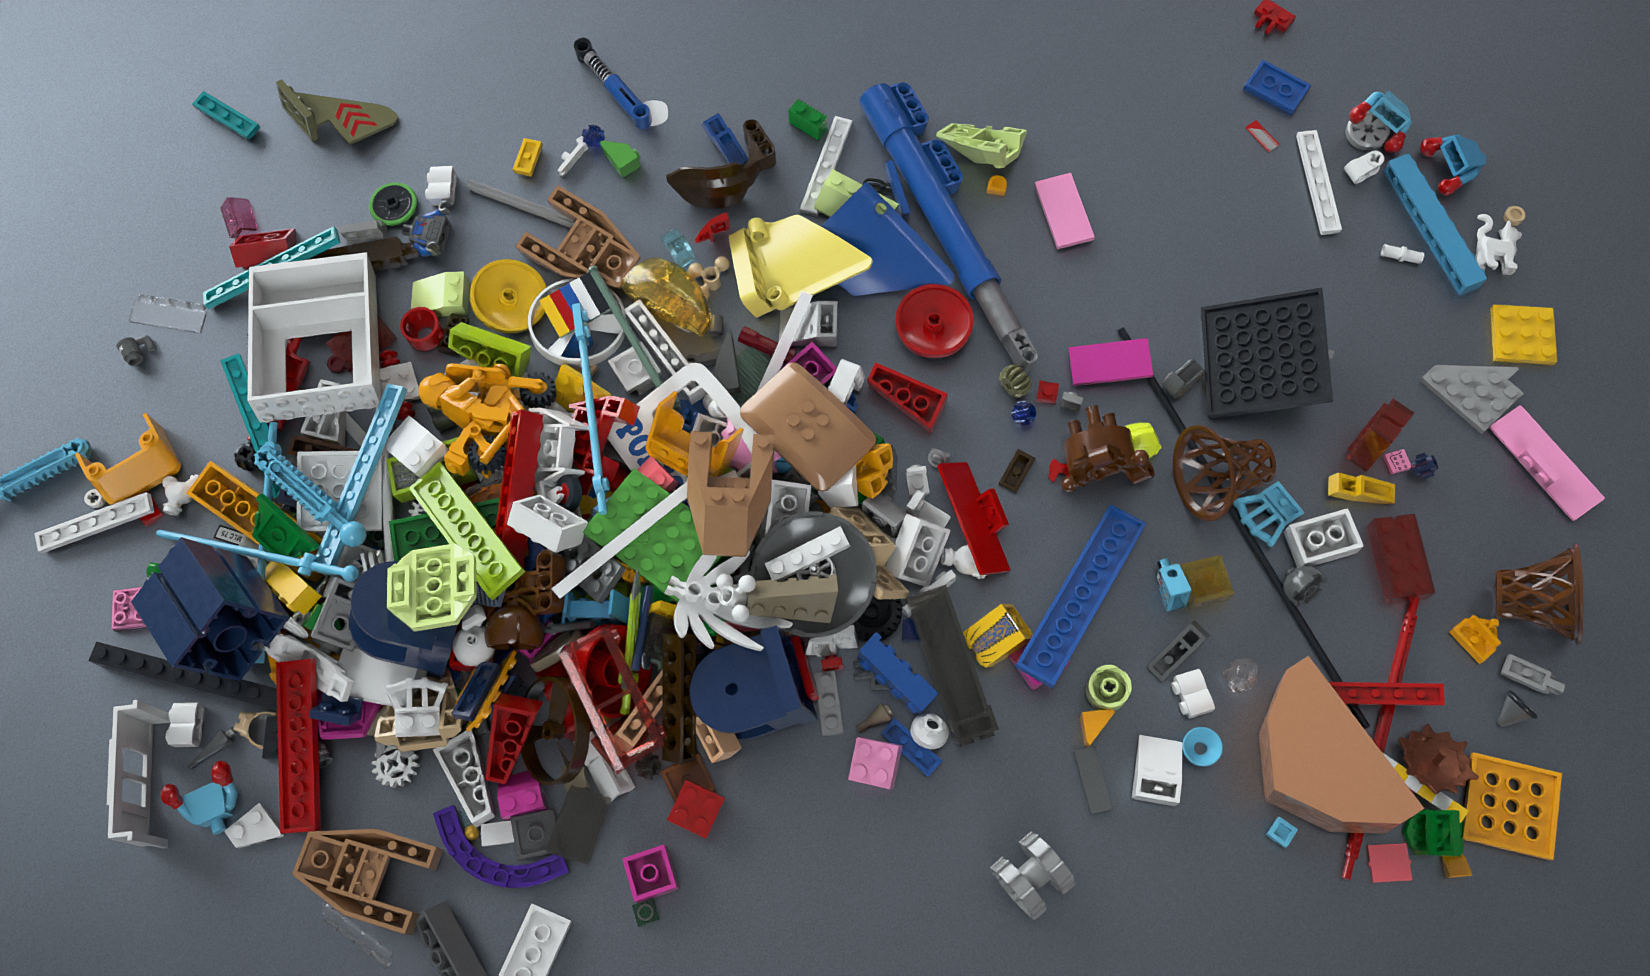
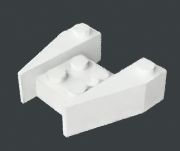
M529 408L528 411L543 415L542 422L544 423L540 436L541 448L537 458L538 469L535 472L534 481L536 484L539 481L557 483L560 477L564 475L578 478L585 474L583 470L572 469L575 431L589 430V427L560 411L545 408Z

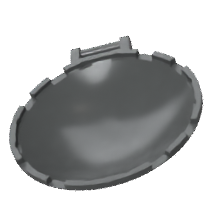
M811 511L792 515L774 525L773 529L758 544L751 565V571L736 575L732 579L733 584H739L740 578L745 575L752 576L755 581L772 580L765 563L841 526L851 547L829 557L836 568L838 595L831 622L823 623L784 619L792 622L793 625L782 630L796 636L818 638L841 632L861 617L869 606L875 592L877 565L868 540L854 525L837 515ZM826 559L820 561L819 567L828 563ZM831 566L823 570V572L830 575ZM797 573L794 574V575H792V576H790V577H788V578H797V580H799L798 577H797ZM811 574L801 575L802 579L808 580Z

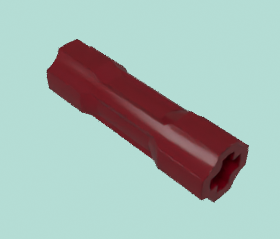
M746 326L742 328L738 337V342L772 357L778 345V342ZM790 347L783 363L787 364L797 355V350Z

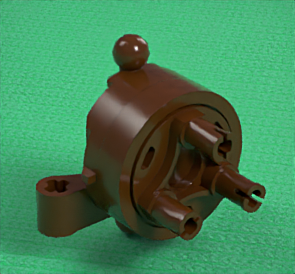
M1093 405V412L1091 406L1086 407L1089 425L1088 430L1082 431L1080 420L1068 422L1071 437L1064 442L1063 448L1070 477H1065L1061 482V487L1065 492H1073L1078 486L1085 487V484L1089 483L1090 480L1100 481L1106 476L1118 474L1119 471L1124 472L1133 484L1155 476L1154 468L1148 461V453L1142 449L1135 451L1131 430L1124 426H1117L1115 413H1107L1102 416L1104 421L1102 422L1098 405Z

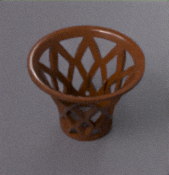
M1194 425L1186 428L1178 437L1173 452V475L1178 493L1187 509L1203 521H1215L1222 518L1229 511L1237 497L1252 488L1269 484L1276 473L1274 453L1264 440L1236 441L1221 437L1211 428L1204 425ZM1190 439L1201 446V448L1184 453ZM1200 439L1213 440L1219 444L1207 445ZM1222 448L1224 454L1221 455L1212 449ZM1207 454L1215 458V460L1203 465L1192 460V458ZM1268 458L1270 460V467L1264 464ZM1250 461L1258 464L1253 471L1249 468ZM1221 462H1226L1229 465V469L1225 473L1208 470ZM1183 463L1201 470L1187 484L1183 475ZM1204 476L1218 478L1210 487L1195 486ZM1225 480L1231 481V486L1217 489ZM1190 493L1209 495L1200 507L1193 500ZM1227 493L1223 499L1210 504L1215 494ZM1221 507V509L1217 512H1210Z
M1573 544L1572 548H1568L1550 560L1529 567L1496 570L1497 618L1529 621L1550 628L1571 639V641L1575 640L1576 645H1581L1584 605L1582 563L1578 544ZM1568 574V581L1561 578ZM1526 583H1531V584H1535V585L1529 587V586L1524 585V584H1526ZM1555 584L1565 588V590L1560 592L1551 587V585ZM1536 597H1539V598H1541V599H1543V600H1545V601H1547V602L1545 603V602H1543V601L1537 599ZM1529 601L1534 605L1530 606L1524 602ZM1568 604V611L1562 607ZM1553 610L1558 611L1559 613H1561V614L1564 615L1565 617H1564V618H1560L1558 615H1556V614L1553 612Z

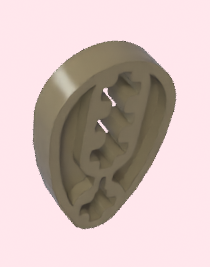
M582 630L563 632L545 646L529 664L535 672L548 668L573 652L585 638V634Z

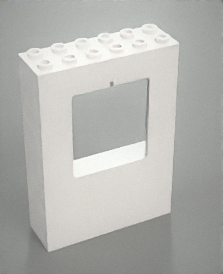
M367 252L249 267L248 402L259 422L269 423L277 420H291L299 417H312L313 415L333 414L343 411L350 412L358 409L378 407L381 400L376 275ZM352 331L353 383L286 392L287 339Z

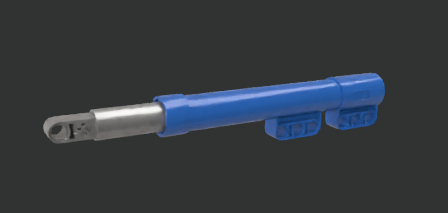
M901 82L890 86L881 83L870 87L861 95L859 105L883 147L888 150L959 274V280L971 299H977L1014 364L1022 367L1025 372L1030 371L1038 358L1037 351L999 286L1002 280L990 259H987L951 197V194L956 193L963 180L962 172L943 141L936 139L922 144L919 142L917 136L925 132L929 116L908 83Z

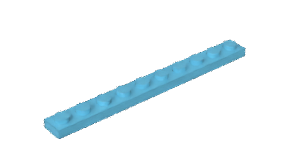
M387 384L338 501L337 509L340 511L339 514L348 522L354 521L407 393V389L403 386ZM331 523L328 525L316 554L317 559L315 562L336 566L344 543L340 539V531ZM314 570L315 572H318V573H322V574H326V575H330V576L332 575V574H330V573H325V572H321V571H316V570Z

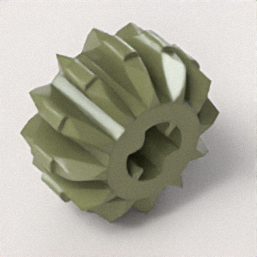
M1017 364L1005 367L1000 373L999 380L1002 382L1001 385L1008 391L1009 395L1020 398L1031 389L1032 382L1030 377Z

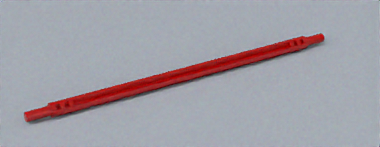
M1411 595L1408 611L1404 614L1388 683H1402L1418 618L1416 612L1420 597L1417 595ZM1382 705L1373 741L1382 753L1385 752L1396 705ZM1350 833L1344 855L1346 861L1342 879L1351 880L1355 860H1358L1364 833Z

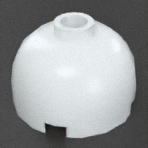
M473 626L467 631L460 628L455 634L452 643L453 652L457 660L463 665L477 667L480 663L488 662L493 657L495 649L488 648L485 643V626Z

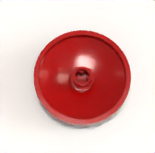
M929 284L912 290L901 300L896 311L895 325L901 342L910 351L927 358H942L956 353L967 343L973 330L974 317L969 302L960 292L945 285Z

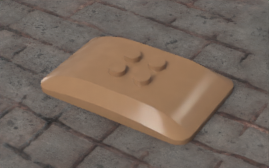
M798 363L787 364L740 409L742 420L757 434L774 435V450L816 490L822 492L829 490L874 447L876 442L874 433L833 393Z

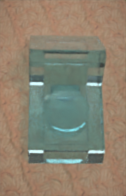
M676 228L660 237L661 242L679 268L696 260L685 236H681Z

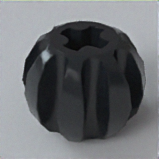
M252 442L241 444L240 448L235 450L234 461L237 466L249 472L253 469H259L254 464V454L256 452Z

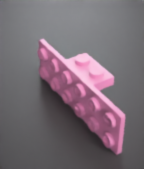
M1521 405L1489 427L1572 521H1575L1605 499Z

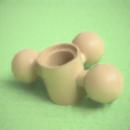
M720 256L716 258L714 262L715 267H707L704 271L699 263H692L689 266L688 272L693 278L701 276L704 281V285L697 287L694 291V296L698 301L707 300L709 290L715 291L720 288V272L726 271L730 265L726 257Z

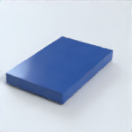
M1262 59L1244 85L1243 90L1292 115L1309 91L1311 85Z

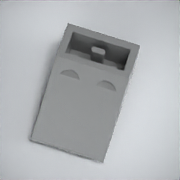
M816 301L809 303L791 346H808L813 342L816 346L837 347L838 301ZM794 307L780 311L779 341Z

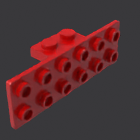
M967 462L938 464L937 468L979 574L989 575L1009 572L1011 570L997 537V533L1007 527L1009 523L995 488L988 489L980 494Z

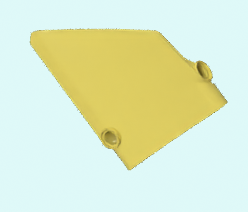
M793 215L772 223L764 222L761 218H753L749 220L747 229L742 228L729 235L740 298L744 306L756 318L775 309L785 310L797 303L802 291L815 295L869 270L873 263L872 258L800 215Z

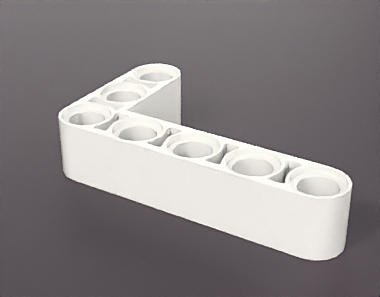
M844 359L840 361L828 390L845 406L852 391L856 390L859 392L863 385L865 374L862 367Z

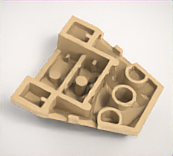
M446 667L443 679L426 676L427 679L441 684L443 682L448 683L446 693L440 705V735L395 737V711L393 706L387 705L388 711L384 717L380 716L377 721L374 735L375 741L387 746L395 745L402 752L445 747L448 744L449 738L455 737L461 731L463 722L461 719H455L451 714L456 706L455 702L458 695L449 667ZM421 688L417 690L412 698V707H422ZM427 688L428 706H434L439 694L438 691Z

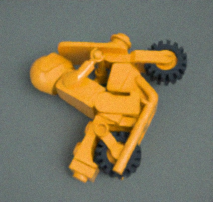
M450 363L446 365V375L437 373L424 378L420 382L418 395L424 404L431 408L442 410L445 416L463 429L461 435L450 445L449 451L444 456L447 470L453 474L457 473L464 476L470 470V462L474 470L477 469L478 473H482L485 478H489L491 474L495 473V469L500 471L501 466L504 467L512 412L521 409L525 410L518 400H521L525 406L528 405L529 408H533V406L535 408H545V405L550 407L551 402L554 403L556 398L554 379H550L548 374L544 377L543 372L540 375L534 372V376L528 374L527 378L511 377L510 369L504 364H495L493 368ZM469 392H476V393H479V394H478L477 397H476L475 395H473V394H471V393H469Z

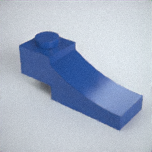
M719 113L703 121L702 127L710 140L720 150L728 164L737 162L742 165L749 160L730 127H727Z

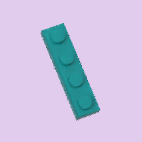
M205 91L192 103L197 110L249 141L261 128L255 121Z

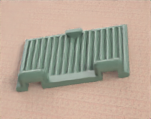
M749 346L736 356L741 393L730 394L737 403H742L740 407L757 392L772 359L766 353Z

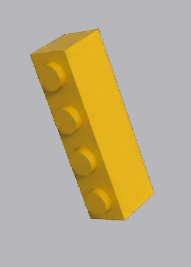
M271 561L266 566V584L294 613L300 611L305 615L322 597L288 565Z

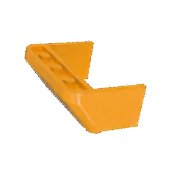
M673 391L658 403L645 448L652 458L688 477L691 434L682 430L684 419L679 412L673 410L677 392ZM740 427L732 436L719 441L716 448H712L710 477L722 476L736 454L744 431L743 428Z
M144 413L143 417L150 429L139 438V444L142 449L108 470L102 463H92L80 453L75 454L86 478L109 505L127 500L146 490L152 489L162 483L165 477L177 474L181 468V462L162 426L147 413Z

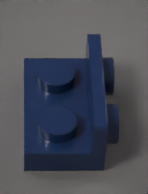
M323 692L322 702L310 709L309 718L349 726L361 719L363 699L349 696L348 701L341 702Z

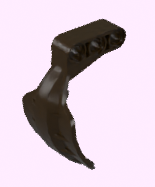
M750 119L743 123L744 139L749 151V163H746L745 166L737 162L715 167L686 166L667 174L666 179L668 184L686 202L694 206L715 209L735 206L742 202L748 188L753 185L759 172L776 165L775 146L759 122Z

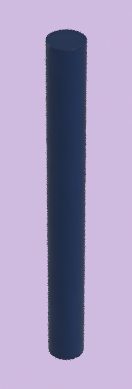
M645 586L631 668L633 671H640L653 587Z

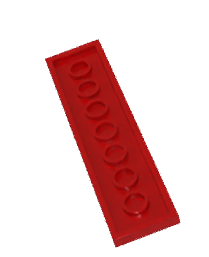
M316 659L276 662L280 833L321 831L318 720L309 718L310 709L317 706Z

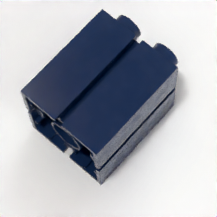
M183 537L170 548L167 556L158 566L162 573L153 572L131 601L171 667L205 673L207 670L210 675L241 681L263 653L257 642L268 646L290 619V616L247 556L220 548L214 550L210 545Z

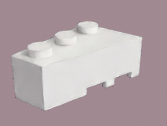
M320 379L317 388L340 384ZM346 411L306 417L300 433L305 438L345 447Z

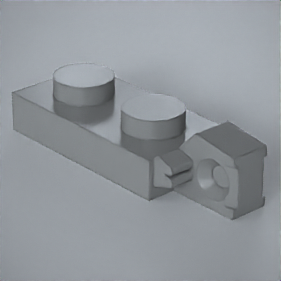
M1512 654L1507 656L1500 673L1502 676L1545 694L1551 692L1559 695L1564 692L1566 686L1554 680L1555 676L1552 675V672Z

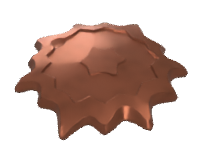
M1427 723L1421 733L1412 730L1410 731L1409 739L1398 738L1404 752L1403 761L1408 766L1406 770L1407 775L1414 776L1420 784L1426 785L1433 794H1438L1441 790H1447L1456 794L1458 793L1457 786L1464 787L1467 780L1479 779V776L1470 769L1472 759L1464 754L1468 742H1455L1451 738L1450 732L1435 733L1430 724Z

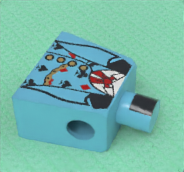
M1168 558L1159 560L1157 562L1159 570L1156 583L1166 612L1186 607L1191 594V588L1180 565H1171Z

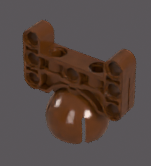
M542 550L537 556L536 571L523 573L506 588L501 608L482 606L486 615L484 621H488L484 633L485 643L488 648L508 650L509 644H512L514 650H531L542 646L545 632L544 625L538 614H557L564 608L565 595L559 598L552 590L554 586L565 578V558L562 554Z

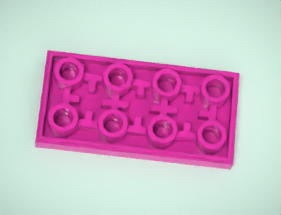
M1148 338L1068 348L1073 386L1153 377Z

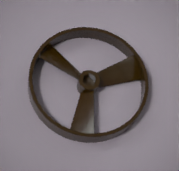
M564 676L538 678L531 684L524 698L538 700L544 687L553 681L548 721H545L542 726L533 725L521 752L528 771L536 781L543 785L566 784L574 780L583 768L589 749L590 723L586 703L578 687ZM569 702L575 723V743L571 761H569L559 742L565 734L563 720ZM542 738L545 740H556L567 768L565 773L557 780L545 772L538 759L534 742Z

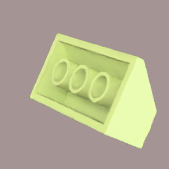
M832 170L821 188L814 209L830 218L862 184ZM879 194L898 212V203ZM879 203L876 205L875 210L878 214H884L886 207L884 204Z

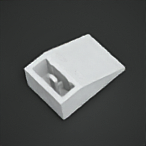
M1139 735L1132 799L1169 806L1178 805L1180 803L1182 785V742Z

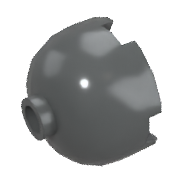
M1299 566L1291 568L1286 573L1283 589L1288 600L1294 606L1299 607L1301 602L1304 601L1308 604L1322 591L1319 587L1322 582H1327V578L1312 566Z

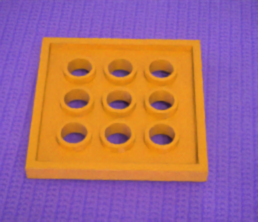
M1475 752L1471 753L1470 769L1479 776V779L1467 780L1464 808L1469 810V812L1463 819L1462 839L1544 860H1554L1562 773ZM1488 773L1496 777L1495 785L1488 783L1486 779ZM1510 779L1518 782L1519 788L1517 791L1510 788ZM1532 784L1540 787L1541 794L1539 796L1532 793ZM1485 795H1490L1494 799L1492 807L1485 804ZM1508 800L1516 804L1515 812L1508 810L1506 806ZM1531 805L1538 809L1539 814L1537 817L1530 815L1529 807ZM1483 816L1490 818L1492 822L1490 828L1483 826ZM1506 821L1514 826L1512 834L1507 833L1504 829ZM1528 827H1532L1536 831L1535 839L1528 837L1526 833Z

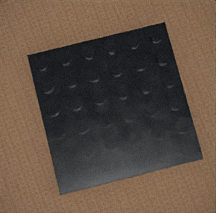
M1322 287L1201 307L1207 414L1209 419L1333 402Z

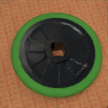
M398 182L388 183L379 187L373 193L369 202L371 216L375 220H382L387 226L404 223L414 214L417 207L415 192L408 185Z

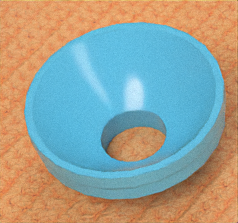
M1206 727L1193 728L1185 735L1182 743L1185 757L1196 766L1205 767L1214 764L1220 758L1223 750L1222 741L1218 734ZM1196 743L1204 744L1206 747L1205 754H1197L1194 751V745Z

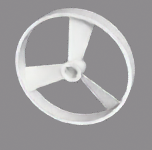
M571 278L548 286L535 298L529 310L528 326L534 346L546 359L558 365L567 364L572 368H582L581 358L561 356L575 331L562 339L559 338L547 350L538 342L532 330L535 313L541 305L539 300L576 280ZM608 287L621 312L626 318L624 306L620 298L613 290H611ZM614 314L601 315L587 324L590 330L619 334L608 348L598 354L589 356L590 366L609 358L620 347L624 339L625 333Z

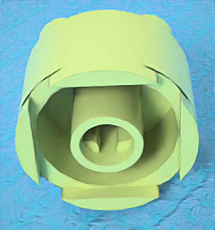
M1104 665L1097 668L1088 679L1085 688L1086 697L1096 710L1113 709L1115 711L1122 707L1129 698L1132 684L1125 671L1114 665ZM1108 685V688H1112V691L1108 692L1104 687Z

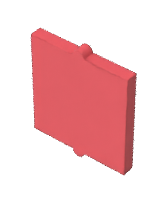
M1406 843L1367 845L1369 859L1367 865L1370 866L1372 883L1412 881L1410 868L1412 861L1409 859Z

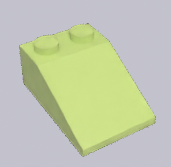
M444 272L413 282L411 309L426 307L431 309L437 317H450L451 313L459 316H468L470 281L465 272Z

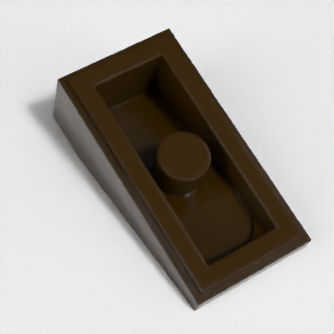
M1017 449L998 484L1017 493L1036 458Z

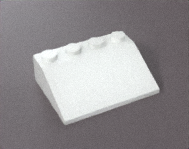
M356 644L353 651L343 649L337 665L346 671V677L354 681L349 696L392 706L385 691V685H394L406 680V678L421 680L427 674L425 670L372 658L361 651ZM412 688V698L419 688ZM406 689L395 693L401 707H406Z

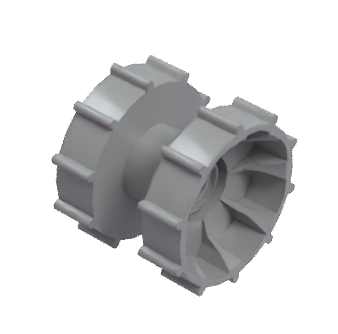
M1031 831L1019 841L1021 849L1029 858L1028 861L1019 869H1016L1009 860L1001 857L990 869L1002 888L1028 916L1036 920L1047 910L1045 902L1037 893L1038 890L1049 882L1057 891L1065 894L1076 882L1065 863L1038 834H1033Z

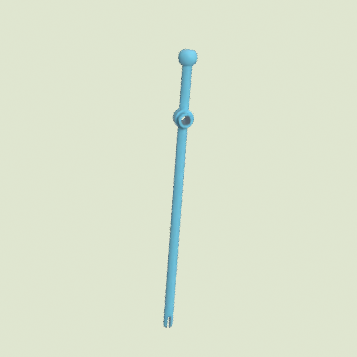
M158 530L156 532L157 536L165 539L178 541L183 537L210 545L214 549L220 548L240 555L299 567L298 573L305 576H310L314 570L342 576L348 582H353L359 576V571L355 566L349 565L342 568L315 562L317 556L310 553H305L303 558L299 559L166 530Z

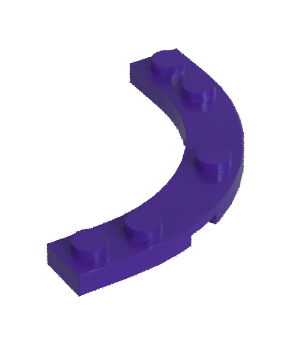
M451 805L433 813L443 844L451 857L466 872L481 881L505 888H528L547 883L570 873L563 852L525 865H505L495 862L481 854L466 838L456 806Z

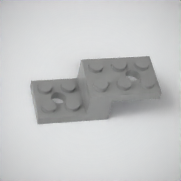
M362 544L357 547L344 545L336 566L342 568L349 565L353 566L356 560L362 561L360 554L365 553L370 569L368 552H374L376 563L379 564L377 550ZM364 569L359 572L358 578L353 582L345 581L339 575L332 574L322 595L326 600L310 637L353 651L355 642L349 630L351 595L354 585L364 573ZM338 618H342L345 621V627L342 630H337L334 627V622Z

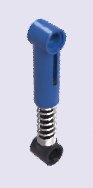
M584 37L577 39L573 45L578 61L586 63L602 80L605 89L633 119L637 128H648L652 123L649 107L636 97L617 74L609 71V67H606V64L598 57L589 39Z

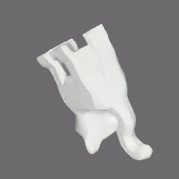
M1487 214L1478 215L1477 219L1484 221L1486 224L1479 228L1477 232L1476 262L1485 272L1484 265H1488V267L1496 270L1498 262L1495 260H1500L1502 274L1512 275L1517 269V264L1513 262L1517 251L1516 241L1521 238L1522 233L1517 231L1515 227H1512L1510 221H1507L1506 226L1498 231L1500 240L1486 237L1485 234L1494 225L1493 220Z

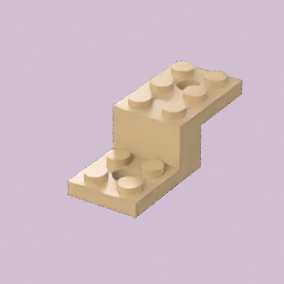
M833 507L829 514L837 515L849 521L862 532L872 548L877 565V582L873 596L880 600L906 599L910 592L885 567L886 562L897 546L860 508Z

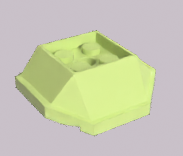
M455 543L412 550L397 564H393L388 568L387 608L413 631L458 625L477 598L476 558L473 554Z

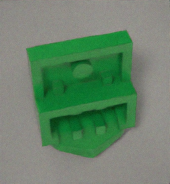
M1421 810L1407 820L1402 830L1409 847L1414 851V855L1461 857V854L1464 852V839H1462L1463 821L1460 823L1458 810Z

